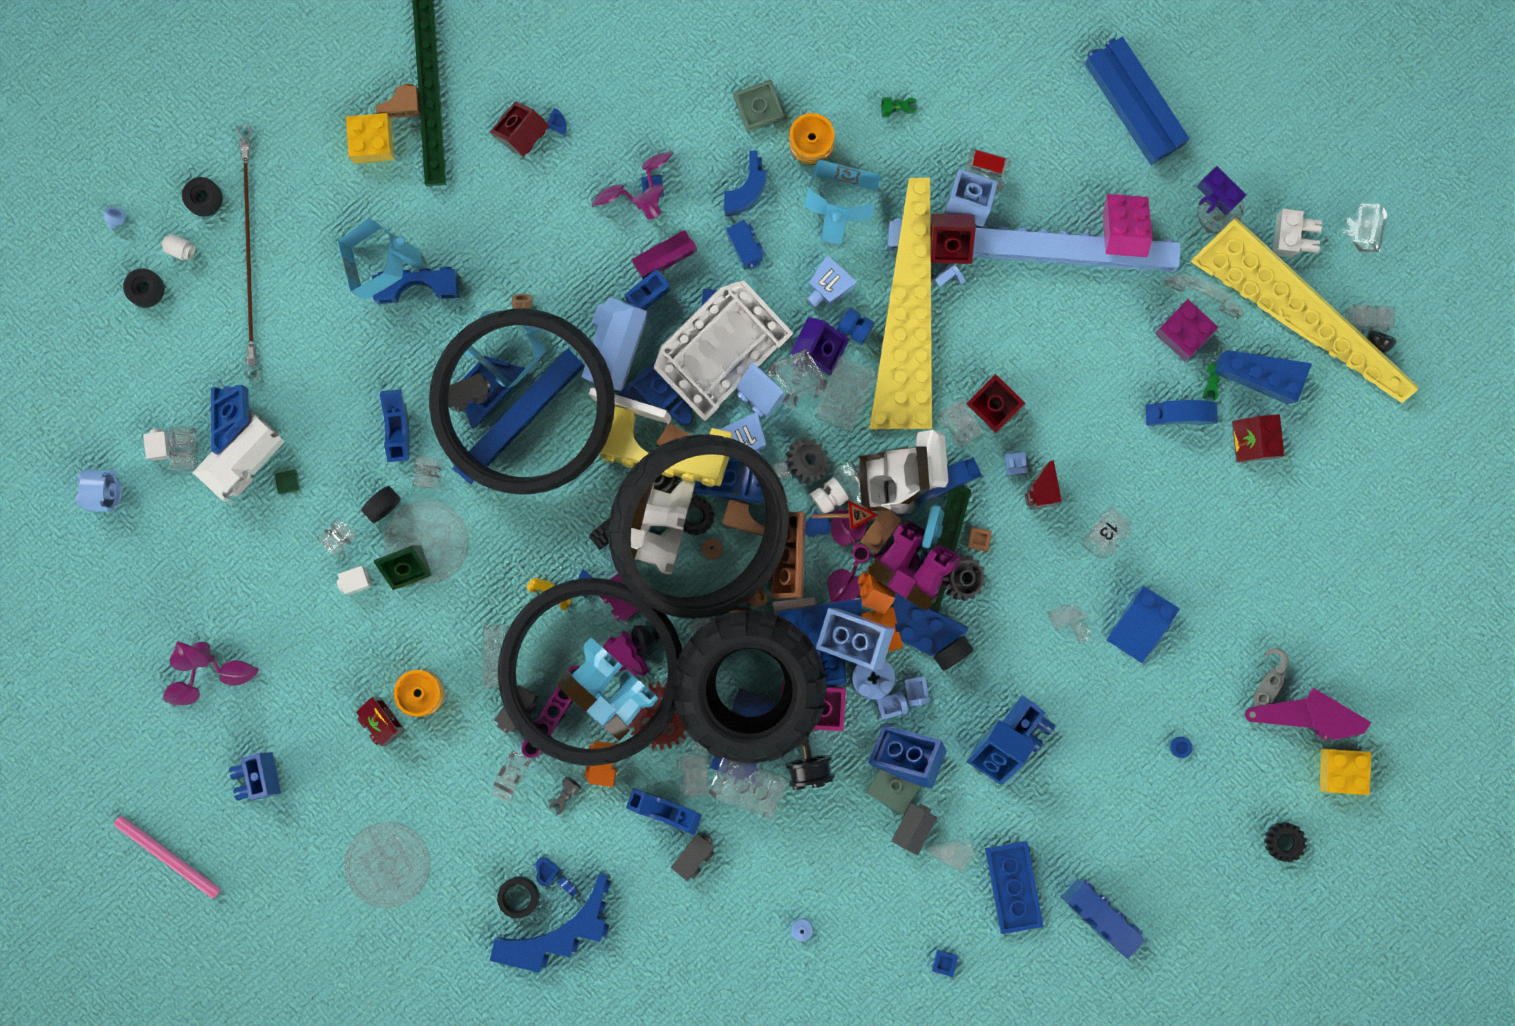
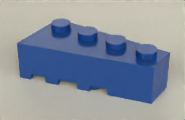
M1229 350L1220 354L1214 373L1288 405L1298 402L1312 363Z
M1077 878L1061 898L1115 949L1129 959L1145 941L1141 936L1143 932L1134 924L1130 926L1125 921L1127 917L1118 909L1114 911L1109 906L1111 902L1102 894L1100 896L1093 891L1095 887L1086 879L1081 881Z

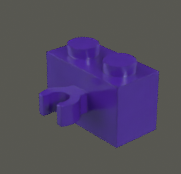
M1218 166L1197 185V188L1205 195L1198 205L1201 206L1204 202L1210 204V208L1206 211L1207 214L1217 207L1227 216L1247 196Z

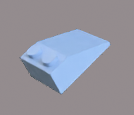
M752 362L736 387V390L739 392L737 396L744 403L748 401L753 405L752 410L760 418L764 416L767 419L784 401V391Z

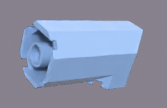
M610 297L607 299L608 302L605 304L601 303L596 307L592 319L593 327L597 330L593 343L607 364L614 389L621 391L624 389L646 323L647 311L626 301ZM585 364L581 377L594 383L590 370Z

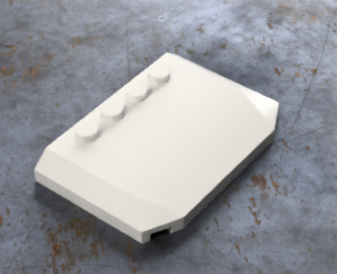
M742 280L720 287L660 347L653 369L703 421H706L736 389L752 362L758 367L794 333L753 289Z

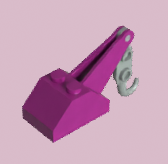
M1272 648L1265 653V657L1271 654H1278L1281 662L1276 668L1266 674L1253 695L1254 706L1248 708L1245 712V718L1249 722L1313 728L1317 730L1315 735L1325 741L1329 738L1336 740L1365 734L1372 722L1315 688H1311L1305 699L1271 704L1284 684L1289 658L1286 652L1279 648Z

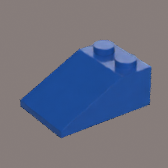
M1141 586L1137 589L1106 641L1143 663L1168 629L1180 608L1147 587Z
M883 725L868 763L912 784L932 789L947 750L942 740Z

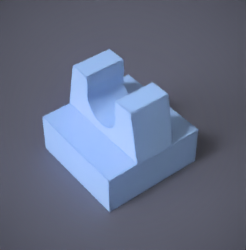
M1026 452L1004 455L1007 476L1029 473Z

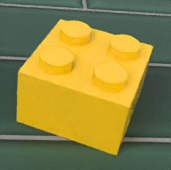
M387 113L346 116L348 156L354 164L395 160L392 120Z
M1321 749L1319 791L1370 795L1371 752Z

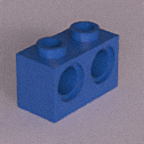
M656 269L626 292L624 297L628 303L646 310L670 292L671 289L668 282Z

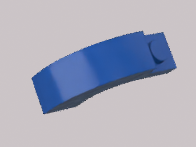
M633 788L626 806L627 809L637 814L662 821L695 835L702 814L691 808Z

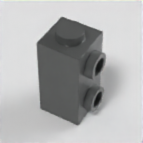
M478 373L450 385L448 394L449 408L452 411L460 412L467 409V405L471 403L479 404L486 401L487 397L491 396L489 389L492 388L488 377L484 378L481 373Z
M517 685L521 701L526 711L531 713L538 704L535 701L538 696L523 686ZM503 706L494 721L498 723L497 727L505 733H508V731L515 732L516 727L511 722Z
M910 803L891 842L919 855L937 819L936 816L930 813L932 809L921 803L919 807Z
M697 833L671 866V869L686 881L690 877L694 880L702 870L699 868L703 861L708 862L715 854L712 851L714 848L712 842L714 840L706 833L702 835Z

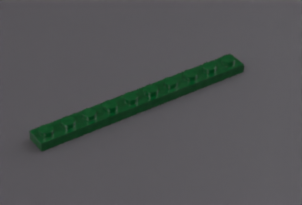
M412 0L424 181L426 187L447 185L434 0Z

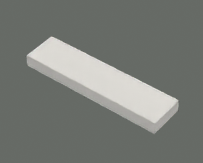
M591 388L589 395L597 402L596 389ZM615 394V406L630 409L634 414L666 424L670 423L672 417L666 410Z

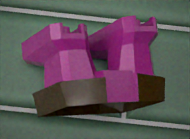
M906 520L899 524L895 530L894 544L885 554L883 553L875 558L869 574L903 598L928 611L942 593L939 589L944 576L956 570L962 558L945 546L938 544L931 549L919 570L913 568L911 564L918 550L922 547L926 530Z

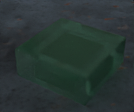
M297 470L275 473L279 495L301 491Z

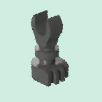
M567 776L562 781V786L565 790L562 789L559 798L553 800L549 805V809L555 803L560 805L561 809L557 815L564 811L567 800L570 801L572 794L577 795L582 788L576 781Z

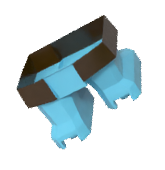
M590 638L583 646L586 662L573 674L566 670L557 682V685L578 706L620 741L630 731L627 726L641 708L652 707L659 698L627 669L620 676V690L610 699L602 694L622 665L593 638Z

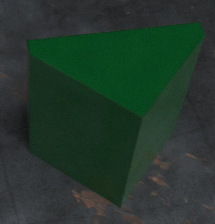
M412 545L374 560V564L392 590L432 576L421 545Z

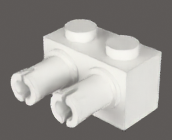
M1282 209L1276 215L1272 251L1277 256L1291 258L1299 253V251L1318 253L1320 240L1303 239L1301 232L1320 233L1322 220L1306 219L1303 216L1304 211Z

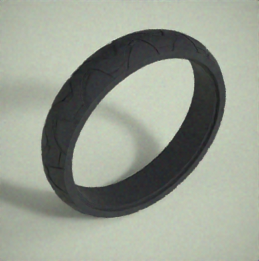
M525 308L507 309L490 313L470 323L446 346L436 364L431 379L429 392L430 417L434 433L445 454L461 472L485 487L504 493L519 495L543 493L559 488L576 479L595 461L607 442L614 419L615 394L613 382L607 364L598 348L572 323L540 310ZM507 326H533L561 337L583 358L595 384L597 395L596 419L585 446L567 465L541 476H510L483 465L462 445L450 418L448 407L449 386L460 358L478 339L494 330Z
M695 434L684 436L680 439H673L644 456L632 468L619 487L609 518L608 538L611 557L618 574L629 591L652 609L655 608L656 611L687 619L716 616L728 612L749 600L770 579L780 562L786 546L789 529V508L779 477L770 464L748 445L732 438L711 434ZM701 455H723L735 458L745 464L757 479L766 506L764 534L754 558L747 568L731 583L706 595L676 597L653 589L639 573L631 548L633 518L645 491L660 474L685 459Z
M582 578L566 581L543 591L532 599L519 612L510 625L503 640L498 660V685L501 699L511 722L519 733L544 754L576 765L596 766L615 763L627 759L649 746L660 736L672 720L676 712L673 677L677 661L682 652V645L667 615L645 605L629 591L625 584L600 578ZM587 595L616 598L632 605L643 613L655 627L662 640L668 666L665 693L652 719L631 738L614 746L598 749L579 748L564 744L540 729L531 719L521 701L516 679V666L521 644L536 620L547 610L565 600Z

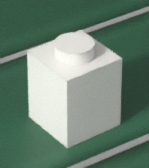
M152 429L150 433L143 434L146 459L150 461L173 459L171 434L163 431V429Z
M364 566L338 574V588L340 592H344L346 595L372 587L367 569Z

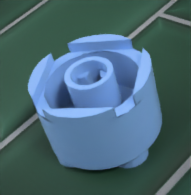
M87 469L84 472H80L77 478L79 493L76 495V504L82 506L85 511L114 512L116 510L114 506L120 504L122 496L121 481L116 479V476H119L115 470Z
M886 660L882 669L872 670L857 664L853 669L851 682L854 690L860 696L871 700L880 699L892 690L895 683V674L893 668ZM871 672H874L875 676L878 675L879 679L875 681V684L867 680V677L871 676Z

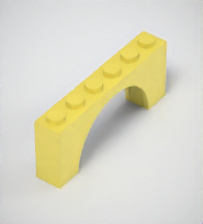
M615 406L611 431L606 444L599 453L604 462L610 464L614 462L622 463L627 468H633L648 454L635 440L634 424L636 417L632 410ZM711 428L709 433L734 439L732 432ZM723 455L695 456L676 463L664 471L662 475L666 477L678 476L688 482L699 481L709 487L714 485L721 486L729 457Z

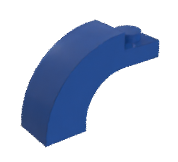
M749 151V176L745 184L736 190L724 191L725 216H733L745 212L760 198L765 187L766 171H758L762 170V157H758V151Z
M402 389L380 391L385 422L384 447L387 462L409 460L410 434L407 407L404 404Z
M1176 400L1146 405L1147 426L1218 423L1217 402Z
M974 457L948 466L947 485L943 488H932L916 499L918 505L980 478L982 474Z

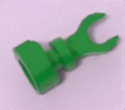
M883 97L881 101L882 117H889L892 110L894 112L901 110L908 114H913L917 108H909L908 103H916L917 100L915 98H908L905 101L894 100L892 102L891 97Z
M1208 364L1207 373L1210 374V377L1207 378L1209 383L1203 391V398L1206 399L1208 391H1212L1214 393L1213 401H1215L1219 396L1217 383L1220 382V379H1218L1220 375L1214 373L1217 365Z

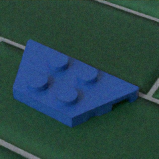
M484 356L512 383L525 369V367L515 366ZM480 362L462 379L464 380L481 373L484 378L488 377L492 386L489 389L491 396H488L486 401L479 404L471 403L465 409L469 424L473 429L514 387L507 388L500 385L495 380L496 377Z
M656 360L618 394L619 396L664 410L679 397L672 387L653 369Z
M235 385L234 387L224 386L223 389L211 388V451L218 455L249 422L248 388L243 385Z
M729 457L721 486L714 485L709 487L699 481H695L693 494L760 504L765 503L761 487L753 473L745 464L732 457Z
M896 592L894 593V611L897 619V624H895L896 632H900L901 641L933 656L968 631V626L933 608L926 611Z

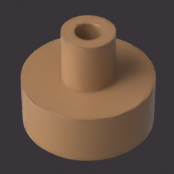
M528 294L512 296V307L514 309H530L533 306L532 296Z
M715 538L707 539L702 545L703 555L710 560L719 558L723 552L721 542Z
M761 588L746 603L754 607L762 606L767 602L766 592Z

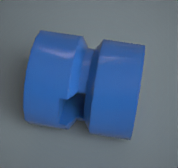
M850 307L836 330L846 336L850 334L853 341L862 345L873 329L875 322L867 317L861 318V313Z

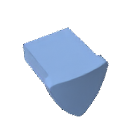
M948 263L931 277V283L938 287L952 277L960 285L966 281L954 263Z
M926 677L904 680L907 706L924 705L931 702V697L928 696Z
M900 690L895 691L896 694L876 699L882 720L900 714L903 716L907 715V702Z

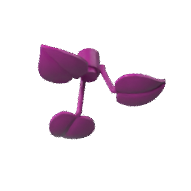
M673 151L656 154L642 164L641 167L643 170H646L649 188L644 192L632 197L623 189V184L613 185L597 195L592 203V207L609 203L620 194H624L631 200L632 204L637 206L638 210L642 209L648 220L659 216L662 211L658 206V201L664 187L663 185L653 186L651 171L666 163L674 154Z
M837 508L834 514H849V512ZM832 518L831 532L835 542L843 547L848 546L851 542L855 546L852 552L855 562L851 574L846 569H838L832 572L828 578L827 588L830 602L854 599L860 595L859 577L854 576L859 563L864 564L868 562L870 557L876 558L880 555L870 553L866 546L858 545L856 542L865 534V523L850 530L849 518ZM894 542L886 545L884 549V554L890 549ZM916 554L911 564L913 568L921 561L918 554Z
M177 641L169 659L170 665L179 671H189L192 669L191 678L188 685L184 682H175L169 685L164 691L163 700L172 705H189L196 702L200 697L199 689L192 687L196 669L198 667H206L210 662H212L216 672L221 674L219 677L220 682L232 686L250 681L255 677L259 669L249 663L238 660L229 661L220 669L215 661V656L211 655L209 643L197 642L190 646Z

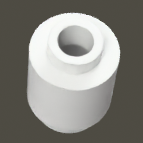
M175 234L165 236L162 241L164 253L181 260H190L194 255L195 245L189 240Z

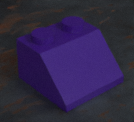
M808 317L790 354L801 362L832 376L850 339L827 322Z

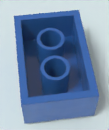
M998 720L977 742L966 762L1002 786L1025 764L1035 743L1030 741L1026 735L1012 729L1009 724Z

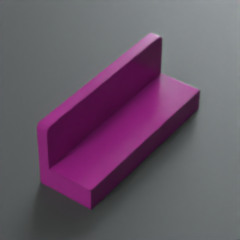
M684 230L634 257L632 262L643 280L656 269L661 272L696 253L697 247Z

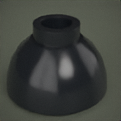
M1369 331L1367 339L1382 353L1390 351L1397 342L1394 337L1378 331Z
M635 625L632 628L633 644L641 654L651 650L654 643L659 639L656 629L651 630L644 625Z

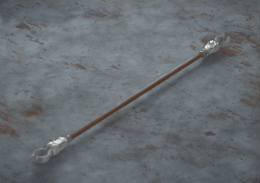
M241 124V126L238 128V134H239V135H240V130L243 128L242 124ZM251 130L246 139H243L240 135L241 139L239 140V149L241 150V159L244 165L249 341L245 357V363L249 368L245 372L246 377L247 372L251 369L250 367L255 369V366L258 365L256 347L253 341L248 164L251 150V142L248 138L251 136ZM256 370L257 376L254 378V381L259 377L258 370Z

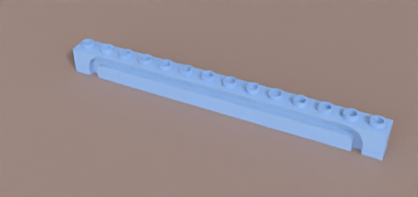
M894 219V221L889 223L888 251L898 250L902 219ZM977 225L973 257L1139 270L1156 269L1158 271L1175 272L1179 268L1180 243H1174L1172 239H1164L1162 242L1154 241L1152 238L1148 257L1109 255L1105 253L1104 234L1100 235V237H1094L1090 233L1071 235V232L1061 231L1058 234L1050 233L1049 230L1030 232L1029 229L1019 228L1017 231L1009 230L1008 227L988 229L986 225L983 227Z

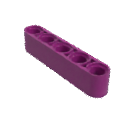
M572 666L567 671L572 673L573 670L579 669L580 666ZM557 686L535 722L538 727L541 724L547 725L548 735L551 737L573 702L570 697L566 700L561 698L560 692L562 689ZM554 705L560 710L556 718L551 717L549 714L550 708ZM525 739L521 747L523 755L528 758L538 757L542 752L537 749L535 754H530L527 751L529 742Z

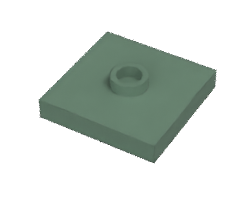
M772 80L733 93L747 133L785 119V114Z
M879 769L866 793L904 815L919 785L912 784Z

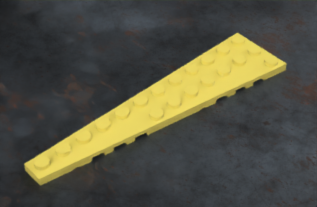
M930 178L908 179L869 429H932Z
M1236 217L1191 259L1190 262L1211 276L1214 275L1223 281V284L1232 287L1241 296L1256 303L1259 308L1270 313L1272 317L1317 347L1320 346L1328 351V354L1332 357H1337L1346 363V366L1350 369H1355L1361 373L1365 379L1376 384L1380 389L1401 403L1418 391L1419 386Z

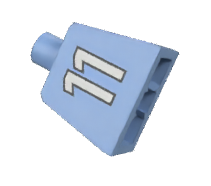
M827 255L809 282L808 287L813 292L806 300L814 308L822 300L830 306L854 289L857 282Z
M757 413L721 428L723 431L732 432L735 440L748 445L759 454L760 450L766 448Z

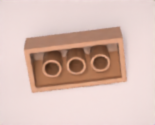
M804 512L789 513L786 546L780 562L771 576L770 598L803 599L806 515Z

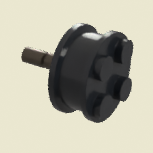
M807 738L801 744L803 758L785 764L786 768L790 770L791 780L789 781V786L793 790L804 789L807 785H812V788L825 786V783L832 782L835 778V773H832L829 761L832 760L831 755L812 756L809 739Z

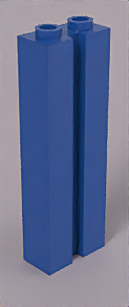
M1122 36L1117 40L1113 38L1105 44V49L1099 50L1097 48L1087 55L1088 58L1085 66L1150 165H1153L1186 145L1190 138L1124 37Z

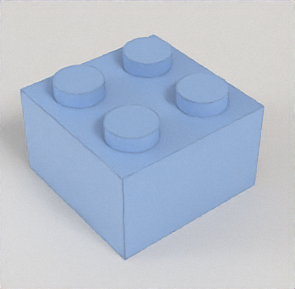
M958 169L951 186L944 214L974 215L975 225L983 227L991 210L998 181Z

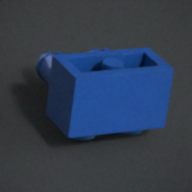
M1023 695L1002 721L1009 724L1018 733L1026 735L1030 741L1040 747L1043 742L1031 734L1034 728H1039L1046 735L1052 733L1047 727H1050L1052 730L1055 729V724L1044 717L1046 712ZM1034 746L1032 751L1037 752L1039 748Z
M273 752L257 753L241 758V765L229 768V773L236 772L230 774L232 780L245 777L246 785L233 789V793H240L234 795L237 801L249 798V800L264 799L281 794Z

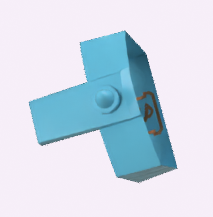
M818 159L808 185L804 207L825 215L821 240L841 245L847 221L871 220L875 203L866 206H851V208L827 203L828 200L820 197L810 189L815 175L876 190L877 194L880 175Z
M369 218L338 240L339 254L343 259L348 279L347 287L353 294L363 299L375 295L402 278L403 267L401 260L417 269L422 267L423 263L419 249L405 242L406 239L404 237H397L391 234L385 227ZM383 228L389 235L391 245L388 248L386 267L381 275L361 286L352 247Z
M495 310L483 311V313L481 314V316H480L479 318L490 314V312H497V311H495ZM521 325L527 331L526 335L531 342L535 358L513 383L473 346H470L465 353L473 359L476 358L496 377L495 380L500 385L509 388L515 386L546 352L540 341L533 335V333L540 332L541 328Z

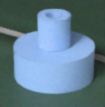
M116 207L105 208L103 219L108 223L107 226L109 228L115 229L116 225L124 224L126 213Z
M798 919L791 926L792 936L797 941H806L812 935V925L805 919Z

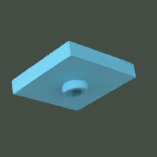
M934 505L930 511L922 542V547L928 553L936 546L943 530L942 521L945 513L941 507Z

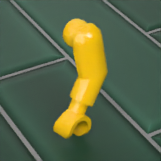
M532 578L527 584V589L531 593H535L537 590L543 592L555 585L550 581ZM571 599L559 603L563 611L571 604Z

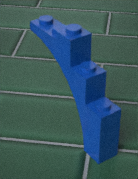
M599 873L593 892L586 904L575 917L563 926L533 938L510 939L497 937L494 940L490 961L540 973L548 964L549 955H546V952L571 957L573 952H577L579 940L576 939V936L601 942L602 937H607L609 925L606 924L607 918L599 917V914H603L605 910L604 892L608 893L611 880H608L609 874Z

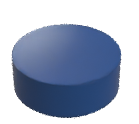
M1176 737L1170 743V751L1177 758H1186L1192 752V743L1185 737Z
M562 877L558 881L560 886L572 897L578 892V889L566 877Z

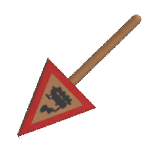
M847 500L849 514H812L811 518H849L850 530H853L877 517L879 514Z

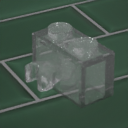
M1360 203L1357 222L1351 218L1345 219V223L1352 225V228L1349 230L1344 229L1343 233L1346 236L1354 235L1353 244L1358 251L1380 252L1387 212L1381 204Z

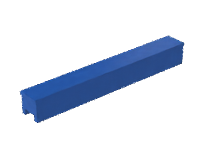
M568 348L468 452L488 467L585 367L583 363ZM456 466L452 468L456 473L461 475L469 484H472L474 482V480H472L463 472H461Z

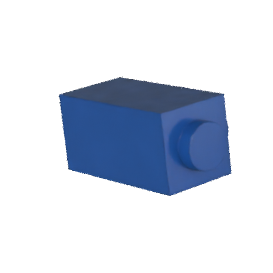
M745 220L726 228V235L744 270L747 268L752 270L760 266V262L763 261L762 254H764V250L760 242H755L753 238L755 232L751 224L747 225Z

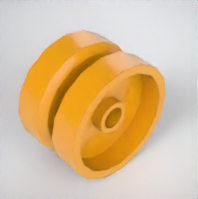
M818 113L804 114L793 122L790 128L789 148L797 161L805 165H816L818 159L825 161L830 157L834 147L835 136L832 123Z
M411 670L404 673L397 680L394 687V700L397 707L403 713L410 716H428L435 713L441 707L445 698V688L441 679L436 674L426 670ZM418 689L422 692L420 697H417L416 695L417 693H419L417 691Z

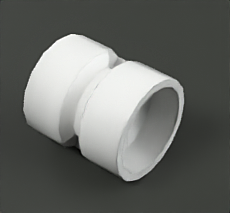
M834 477L824 484L823 489L817 488L809 494L822 514H829L834 510L835 505L840 506L849 500L846 492Z

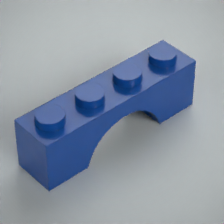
M441 267L440 270L432 271L430 268L419 269V272L403 270V276L400 280L373 295V300L377 304L398 303L401 294L407 288L414 285H424L431 288L438 299L460 298L458 273L452 267ZM384 271L378 272V275H372V279L381 275Z

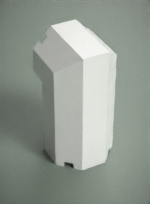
M252 411L249 412V422L218 455L211 452L192 472L222 501L227 503L231 501L229 498L231 495L237 497L253 480L250 475H255L261 466L285 442L264 420L260 421L258 419L259 416Z

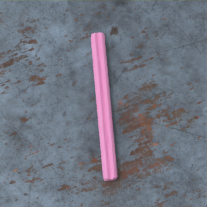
M119 816L114 822L116 828L209 897L215 898L220 893L221 889L125 817Z

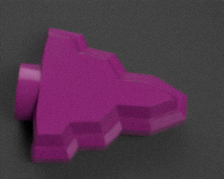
M625 630L616 639L611 636L604 644L603 648L622 665L619 671L627 669L632 674L645 676L648 673L649 669L645 661L638 656L637 647L632 643V637Z

